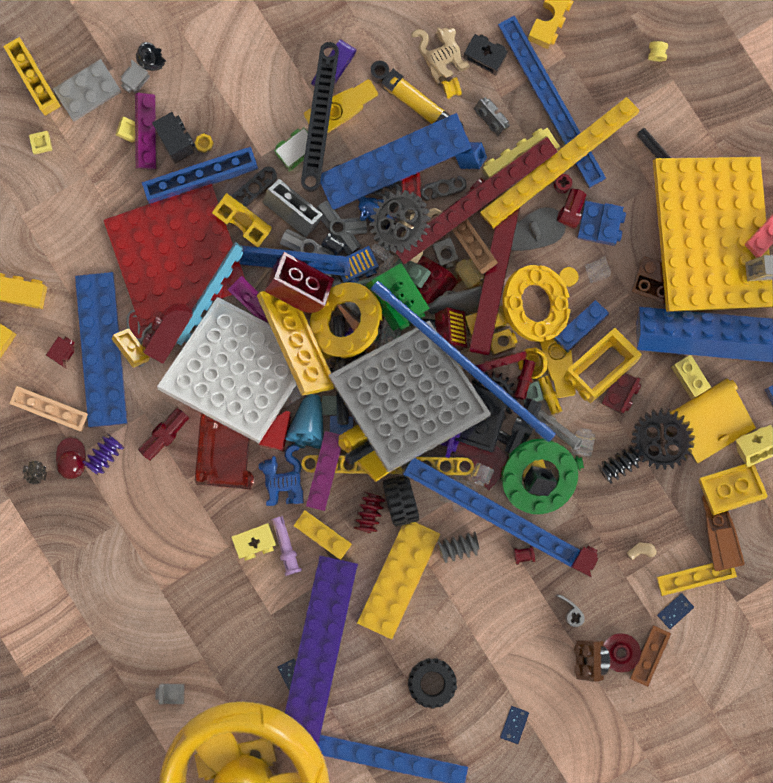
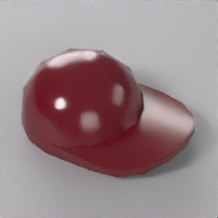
M70 437L61 441L57 447L56 467L62 477L75 479L85 470V465L82 461H86V451L81 441Z

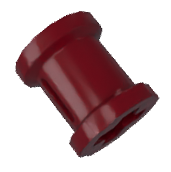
M561 174L554 182V189L559 194L567 193L572 186V179L568 174ZM561 180L565 181L566 186L564 188L561 187Z
M529 545V548L523 549L513 548L516 565L526 561L535 562L532 545Z

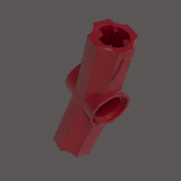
M176 407L164 422H160L153 429L151 436L138 448V451L151 461L164 446L167 447L174 441L177 436L176 433L190 418Z

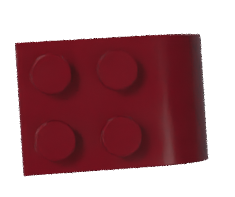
M283 252L274 264L265 292L298 310L315 313L325 307L334 278Z
M173 304L167 307L160 317L157 316L151 325L153 326L151 333L147 332L142 340L143 353L164 364L193 316L192 308L185 304Z

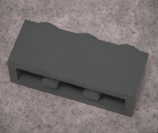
M280 179L267 190L262 203L304 237H307L317 228L323 216L320 211Z

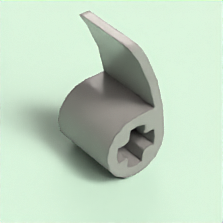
M557 594L556 597L561 598L573 607L566 613V622L573 627L581 626L585 620L584 614L570 600ZM573 613L575 615L579 614L577 623L575 621L571 622V615Z

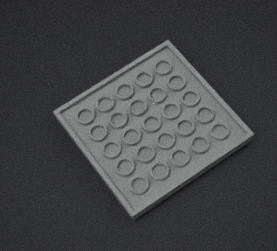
M430 321L426 322L431 328L435 330ZM418 328L403 334L329 375L330 381L388 473L490 416L489 410L458 363Z

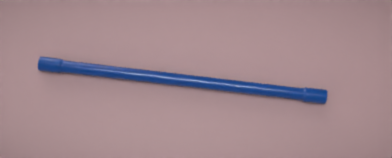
M377 281L372 286L371 290L396 309L534 428L548 443L556 435L554 431L543 422H540L395 297L381 282Z

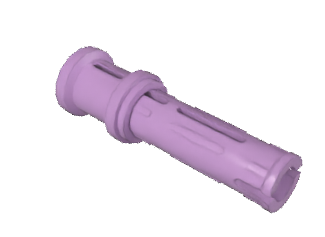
M283 516L272 519L271 521L282 554L280 555V560L283 561L286 570L285 576L301 572L302 569L299 568L296 559L297 553L293 551Z

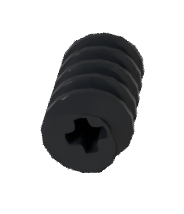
M629 445L628 451L626 449L621 450L622 455L616 453L615 459L609 457V463L605 460L602 461V467L598 465L602 475L610 484L613 483L612 477L619 480V473L626 476V469L629 472H633L632 465L637 469L639 468L638 462H641V459L633 446Z

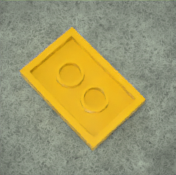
M743 464L698 480L712 515L764 500L768 497L755 465L747 467Z

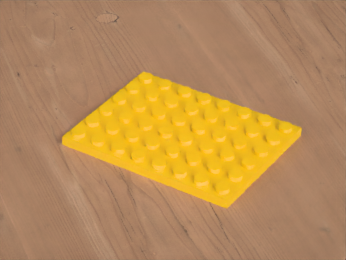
M760 157L654 159L653 171L666 312L772 308V280L747 281L745 262L756 259V257L744 244L766 222ZM769 248L762 256L770 255Z

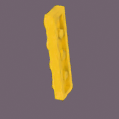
M713 563L658 576L656 579L661 596L735 578L737 575L735 568L715 571Z

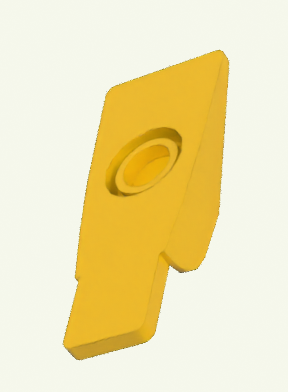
M367 79L358 86L333 96L328 133L353 118L364 108V104L378 96V92L371 80ZM311 109L304 112L308 123L310 121Z
M554 338L541 341V350L548 359L547 372L550 380L554 381L557 398L576 395L575 388L569 386L564 378L567 369L573 365L572 352L569 351L567 353Z

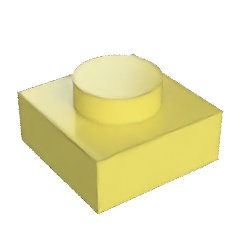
M123 116L120 119L115 135L133 143L135 141V121Z
M48 131L29 135L34 155L53 150Z

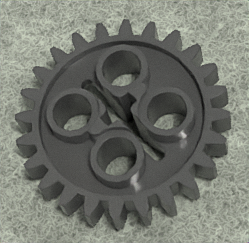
M397 190L396 196L390 192L389 199L383 196L384 202H377L380 207L378 209L373 208L376 215L370 216L374 219V222L370 223V226L374 227L371 230V233L375 235L373 239L378 242V245L384 246V249L388 251L391 249L394 253H396L397 249L403 253L404 247L411 251L410 245L417 247L416 241L423 242L421 235H427L424 229L430 228L426 224V221L431 220L426 215L430 211L425 208L427 204L422 201V198L416 197V194L413 192L409 194V192L404 190L402 194V192ZM399 206L398 211L394 213L395 208ZM415 213L414 218L410 220V216ZM389 214L401 221L406 222L409 225L414 226V228L411 229L409 227H406L405 225L396 222L393 219L387 218L386 216ZM390 223L389 229L386 230L387 224ZM406 230L405 236L401 237L402 232Z

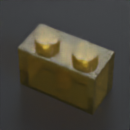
M463 259L456 264L454 277L458 280L464 291L475 288L483 282L484 276L472 259L468 261Z

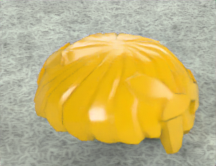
M535 347L525 349L527 353L526 360L536 362L532 379L541 377L546 372L548 366L546 355ZM524 360L518 362L519 370L521 371Z

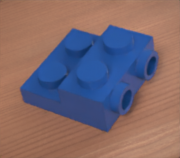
M585 201L577 239L615 246L617 241H621L623 231L619 230L620 223H624L626 212H623L624 207L608 203L600 204Z

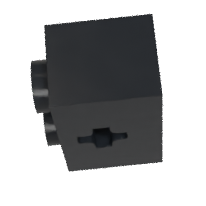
M474 34L464 52L463 59L496 76L507 57L508 51L501 44L491 43L486 36ZM489 51V54L483 55V52Z

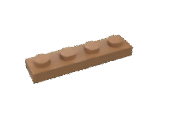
M468 218L452 229L482 274L498 263Z

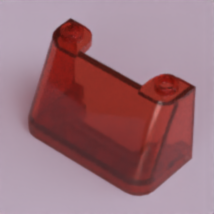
M203 413L200 415L195 468L196 485L251 490V486L254 483V475H252L251 471L247 470L250 438Z

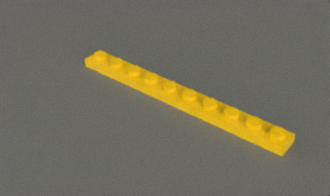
M627 97L562 147L555 155L480 212L481 216L492 228L497 226L639 114V109Z

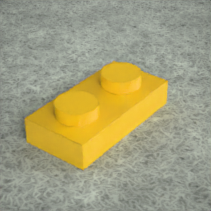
M129 328L113 335V342L133 368L149 361L150 356L143 353V346Z

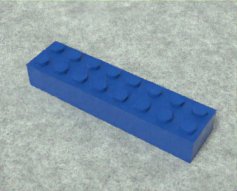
M639 307L636 320L637 350L773 362V319L692 311L666 312V309Z

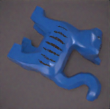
M292 444L285 450L284 456L287 462L294 466L290 472L277 474L278 463L276 456L259 463L258 468L265 475V486L269 493L266 506L277 505L279 491L288 492L286 504L304 503L301 486L302 466L300 461L292 455L294 451L300 449L298 445Z

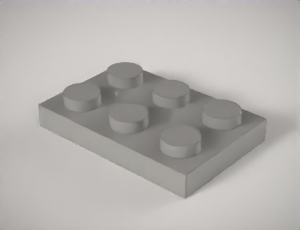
M101 59L53 88L74 122L121 93L120 88Z

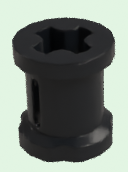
M330 232L321 243V246L326 247L335 256H338L345 248L346 243L340 242Z

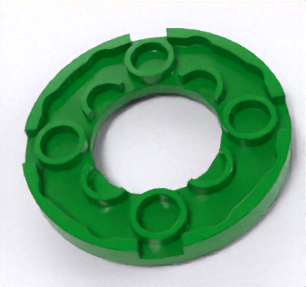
M533 439L522 443L509 454V458L502 468V488L508 500L519 510L529 514H547L562 507L573 495L578 483V467L572 454L563 445L552 440L548 443L545 439ZM536 460L550 461L558 469V480L549 496L531 494L525 490L522 484V475L525 468Z

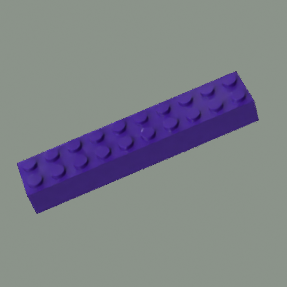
M319 556L285 714L302 725L317 745L320 740L358 566L356 563Z

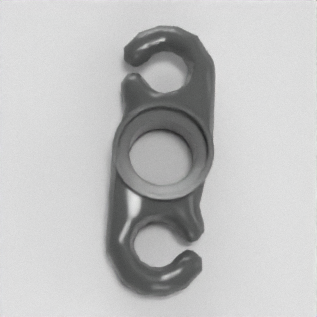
M454 177L450 180L441 179L426 184L421 188V197L429 201L430 197L425 194L427 189L433 191L432 199L437 197L445 198L461 193L467 186L464 177H457L462 182L460 188L454 186L456 181ZM445 183L448 185L449 191L441 193L438 190V186Z

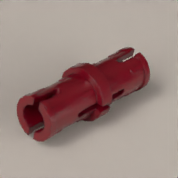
M526 359L523 361L522 371L517 378L518 385L514 397L526 400L529 386L533 381L532 374L536 362Z

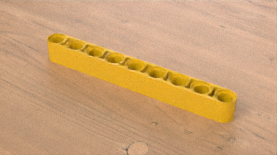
M319 455L304 457L301 463L302 468L306 472L315 473L316 466L309 470L306 467V462L312 458L317 465ZM339 456L335 473L368 474L357 462L354 463L355 465L352 470L345 469V456ZM416 457L422 462L430 461L433 468L445 475L465 476L469 475L474 468L473 462L468 458ZM443 461L451 463V469L448 472H443L440 469V464ZM467 461L470 463L471 468L468 472L460 470L461 462ZM402 465L389 474H403Z

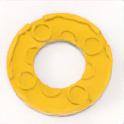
M528 265L516 270L507 280L502 297L504 314L512 329L524 339L534 342L550 340L563 331L570 316L567 287L560 276L550 268L542 265ZM530 285L540 286L549 296L550 312L547 318L541 322L530 320L525 315V311L522 310L523 301L521 296Z
M341 283L332 287L325 307L318 312L312 313L310 318V328L320 350L332 357L349 358L367 349L379 332L377 329L380 320H382L380 302L372 291L358 283ZM345 302L355 303L361 312V321L358 328L346 337L334 336L329 328L332 311H335L338 304L340 305Z

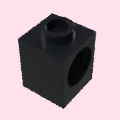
M535 466L530 467L523 479L529 493L549 496L557 483L550 469Z

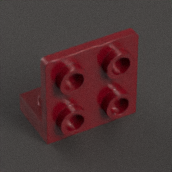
M422 256L417 264L431 272L422 288L417 287L427 305L438 297L443 296L446 291H452L458 283V280L450 271L429 258Z

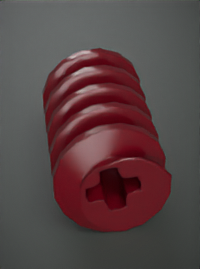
M364 492L368 496L361 499L366 504L359 505L364 511L357 512L362 518L355 519L359 526H355L353 529L371 534V532L378 531L373 525L380 523L375 518L382 516L378 510L384 509L380 502H386V499L379 495Z

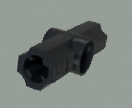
M527 398L523 407L537 418L542 404ZM517 416L511 430V437L505 447V452L509 454L516 447L526 442L534 429L520 416Z

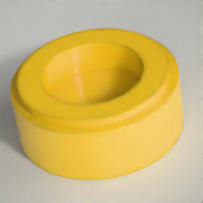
M566 267L559 274L566 287H571L578 281V273L574 268Z

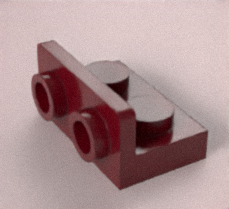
M627 373L623 374L609 387L601 404L620 414H623L625 411L628 412L633 404V401H631L633 394L637 395L642 386L639 384L641 379Z

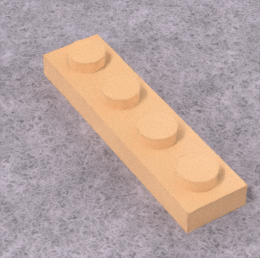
M16 386L9 403L82 432L88 418V414L18 386Z

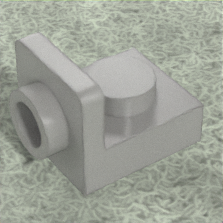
M161 683L159 688H156V700H159V704H184L185 684Z

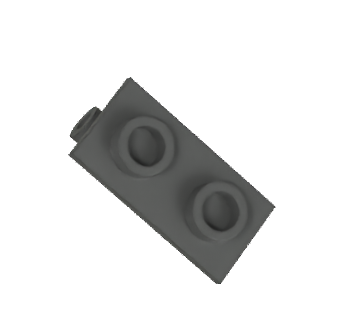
M490 98L480 99L473 108L497 137L503 130L510 127L509 120L501 112L495 115L494 112L498 108Z

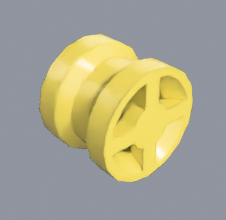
M660 41L650 42L649 48L651 51L648 54V59L657 62L666 61L667 55L665 53L668 49V44Z

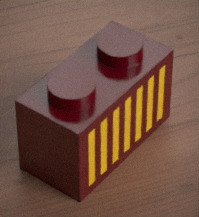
M447 307L435 313L437 333L458 351L466 349L465 312Z

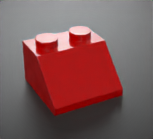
M285 411L274 419L259 443L261 447L284 452L286 433L292 418L290 411Z

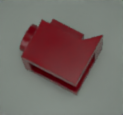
M58 336L46 356L66 368V361L68 362L75 352V347L73 346L75 342L66 336L64 339Z
M589 545L586 548L581 547L571 568L592 578L590 570L594 569L599 559L597 558L598 554H596L598 550Z

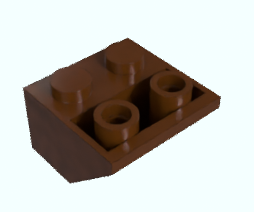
M644 256L638 266L631 292L666 304L662 262Z

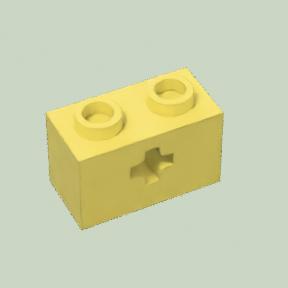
M691 355L671 367L691 399L711 388Z
M771 425L759 428L755 432L736 439L737 452L747 467L773 457V427Z
M269 523L232 536L239 559L244 558L245 561L255 558V553L260 551L263 554L274 551L273 547L277 546ZM252 538L260 540V543L257 544L258 548L250 546V543L253 542Z

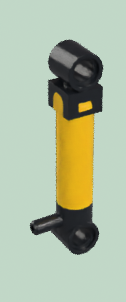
M379 60L372 64V80L377 84H381V88L390 95H395L429 123L433 124L450 116V114L408 83L404 76L394 68L389 73V66L386 62ZM377 69H383L385 73L381 76L376 75L375 71Z

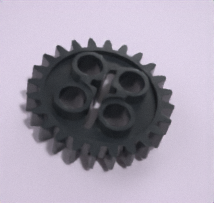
M660 408L659 413L652 409L651 415L646 412L644 415L645 419L640 417L638 420L640 424L635 423L634 428L636 430L632 432V435L635 437L632 438L631 442L637 443L633 448L639 450L637 452L639 456L643 455L642 462L649 461V467L654 463L656 464V469L660 465H663L664 470H666L667 465L674 469L675 462L681 466V459L687 461L688 456L686 454H692L690 448H694L695 443L691 441L695 440V435L690 434L693 433L694 429L687 428L690 425V421L683 422L684 415L680 418L677 417L678 411L672 415L670 409L666 413L663 412L662 408ZM660 423H663V424H664V439L666 440V442H665V452H666V455H663V453H662V447H663L662 443H663V442H662V438H660V437H661V433H662V429H661ZM673 426L677 431L673 433L668 431L667 428ZM654 427L658 432L651 433L648 428ZM654 445L657 446L659 450L652 451L649 447ZM676 445L678 450L672 451L669 446Z

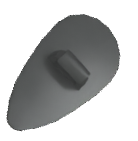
M544 207L520 220L516 225L511 251L542 248L559 241L564 235L566 225L557 222L559 211L554 208Z

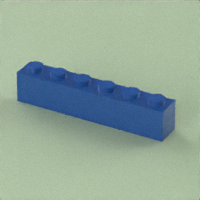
M248 147L142 182L147 200L151 204L258 170L252 149Z

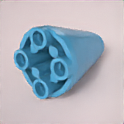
M308 394L303 398L287 430L285 439L294 442L299 448L311 446L321 449L324 429L320 396Z

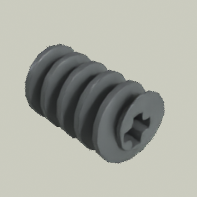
M475 531L473 532V538L469 533H466V538L464 539L462 535H459L458 541H456L454 536L451 537L450 543L446 538L443 539V545L437 540L441 558L445 563H448V557L455 561L456 555L463 559V553L470 558L472 551L475 556H478V550H480Z

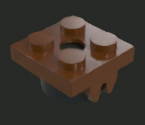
M576 640L574 647L576 655L574 672L576 679L592 682L603 681L604 675L608 673L610 668V655L608 649L603 646V641Z

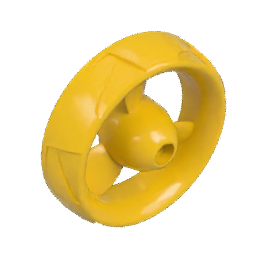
M231 702L217 705L192 718L178 732L169 746L159 777V783H186L188 764L193 752L197 750L201 759L217 772L213 783H329L328 771L323 755L314 739L302 725L273 707L252 702ZM231 732L254 734L274 743L290 758L297 772L273 776L269 767L260 759L253 756L240 755L237 742Z

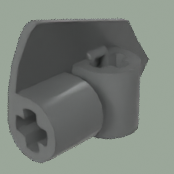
M479 286L460 292L446 291L443 296L438 297L428 305L430 309L427 311L435 315V313L448 307L463 312H477L482 287Z

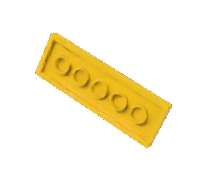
M265 291L259 292L257 298L301 395L333 390L335 387L329 379L331 372L303 311Z
M416 522L402 525L357 624L391 640L393 639L440 537V533Z

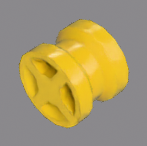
M457 77L452 78L451 81H442L446 99H451L454 95H462Z

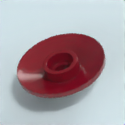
M618 633L610 636L605 641L603 646L608 649L611 670L623 673L637 666L641 658V649L636 639L628 634ZM619 649H623L625 651V655L623 657H620L617 652Z

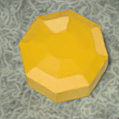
M204 133L197 136L194 142L197 150L204 154L210 152L214 145L211 136Z

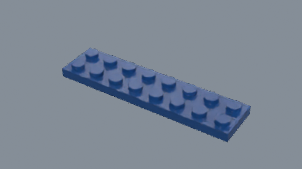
M457 113L323 172L320 183L330 206L336 210L472 149V146Z
M114 273L75 276L88 427L128 424L122 355L112 340L113 335L119 333Z

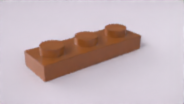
M652 625L641 650L640 661L633 669L629 679L647 687L649 686L672 633Z

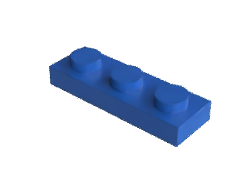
M595 300L566 326L554 340L568 353L609 315V312Z

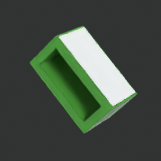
M305 128L301 130L296 129L290 135L291 138L286 142L284 140L279 142L274 150L275 155L289 172L304 161L308 131Z

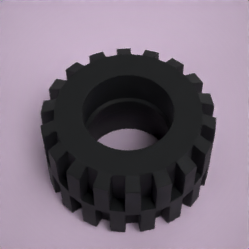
M401 475L383 480V490L393 525L398 527L417 522L419 520V513L409 477Z
M427 658L426 660H421L412 668L408 678V688L416 703L425 708L435 709L436 707H443L446 703L448 704L451 698L454 697L457 690V679L453 669L446 662L437 658ZM437 672L443 677L444 686L438 694L430 695L423 691L421 679L426 673Z

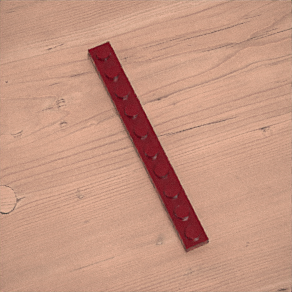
M548 136L542 138L426 224L430 228L424 229L427 235H421L423 242L417 240V247L410 245L411 251L404 247V252L401 253L397 249L396 255L401 262L406 264L555 155L558 151Z

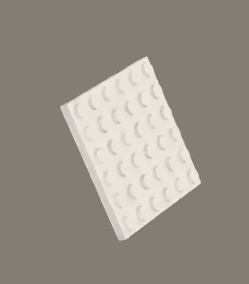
M217 297L157 388L161 392L260 443L297 384L270 324Z

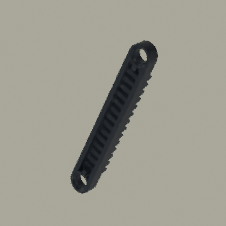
M332 42L324 43L319 52L301 176L302 188L307 192L316 191L321 182L339 49ZM332 48L335 54L332 57H327L324 54V50ZM308 177H313L316 180V184L309 187L305 184V180Z

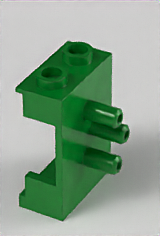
M402 263L365 285L366 288L372 291V286L377 281L381 282L395 297L421 319L426 316L424 312L430 309ZM375 294L380 302L382 314L393 331L398 328L402 331L411 325L396 309Z

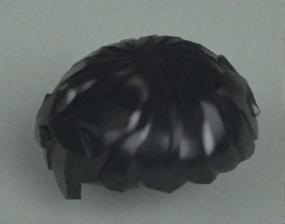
M143 42L136 52L138 65L149 71L161 70L166 62L162 57V49L156 48L152 43Z

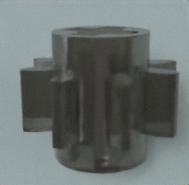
M31 461L28 466L24 465L23 479H26L29 484L36 485L41 483V479L46 480V466H43L41 462Z

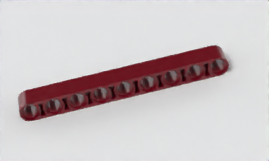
M520 208L495 227L490 252L498 263L486 271L470 345V352L488 356L490 354Z

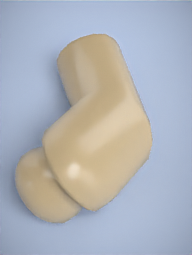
M640 542L630 549L627 555L633 560L640 554L654 557L657 551L654 545Z

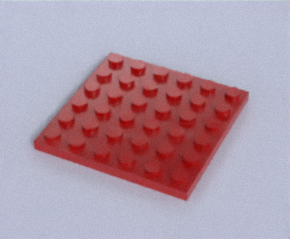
M212 184L103 220L140 327L153 323L157 316L160 317L164 310L173 304H185L193 309L233 246L226 223L212 213L218 205ZM234 261L231 266L233 270L228 278L224 277L221 282L223 285L217 295L214 293L210 300L214 302L217 297L224 299L233 296L228 289L241 276L245 279L239 261Z

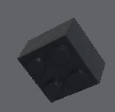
M170 112L152 122L175 164L195 153L192 148L195 144L188 131L186 133L183 132L186 128L179 115L175 117L173 112Z

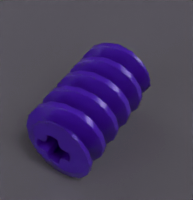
M109 435V438L102 437L104 444L97 443L100 448L99 450L92 449L95 454L94 456L87 455L90 460L89 462L82 461L95 474H104L105 471L102 467H110L107 460L114 462L112 454L119 456L117 448L124 449V446L111 435Z

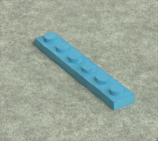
M235 242L192 309L193 316L176 342L177 344L182 346L183 342L187 343L192 335L190 331L193 326L197 327L202 320L200 315L211 306L213 301L210 299L214 293L217 295L223 286L221 284L224 277L228 278L233 270L231 266L234 261L238 262L243 255L241 251L243 248Z

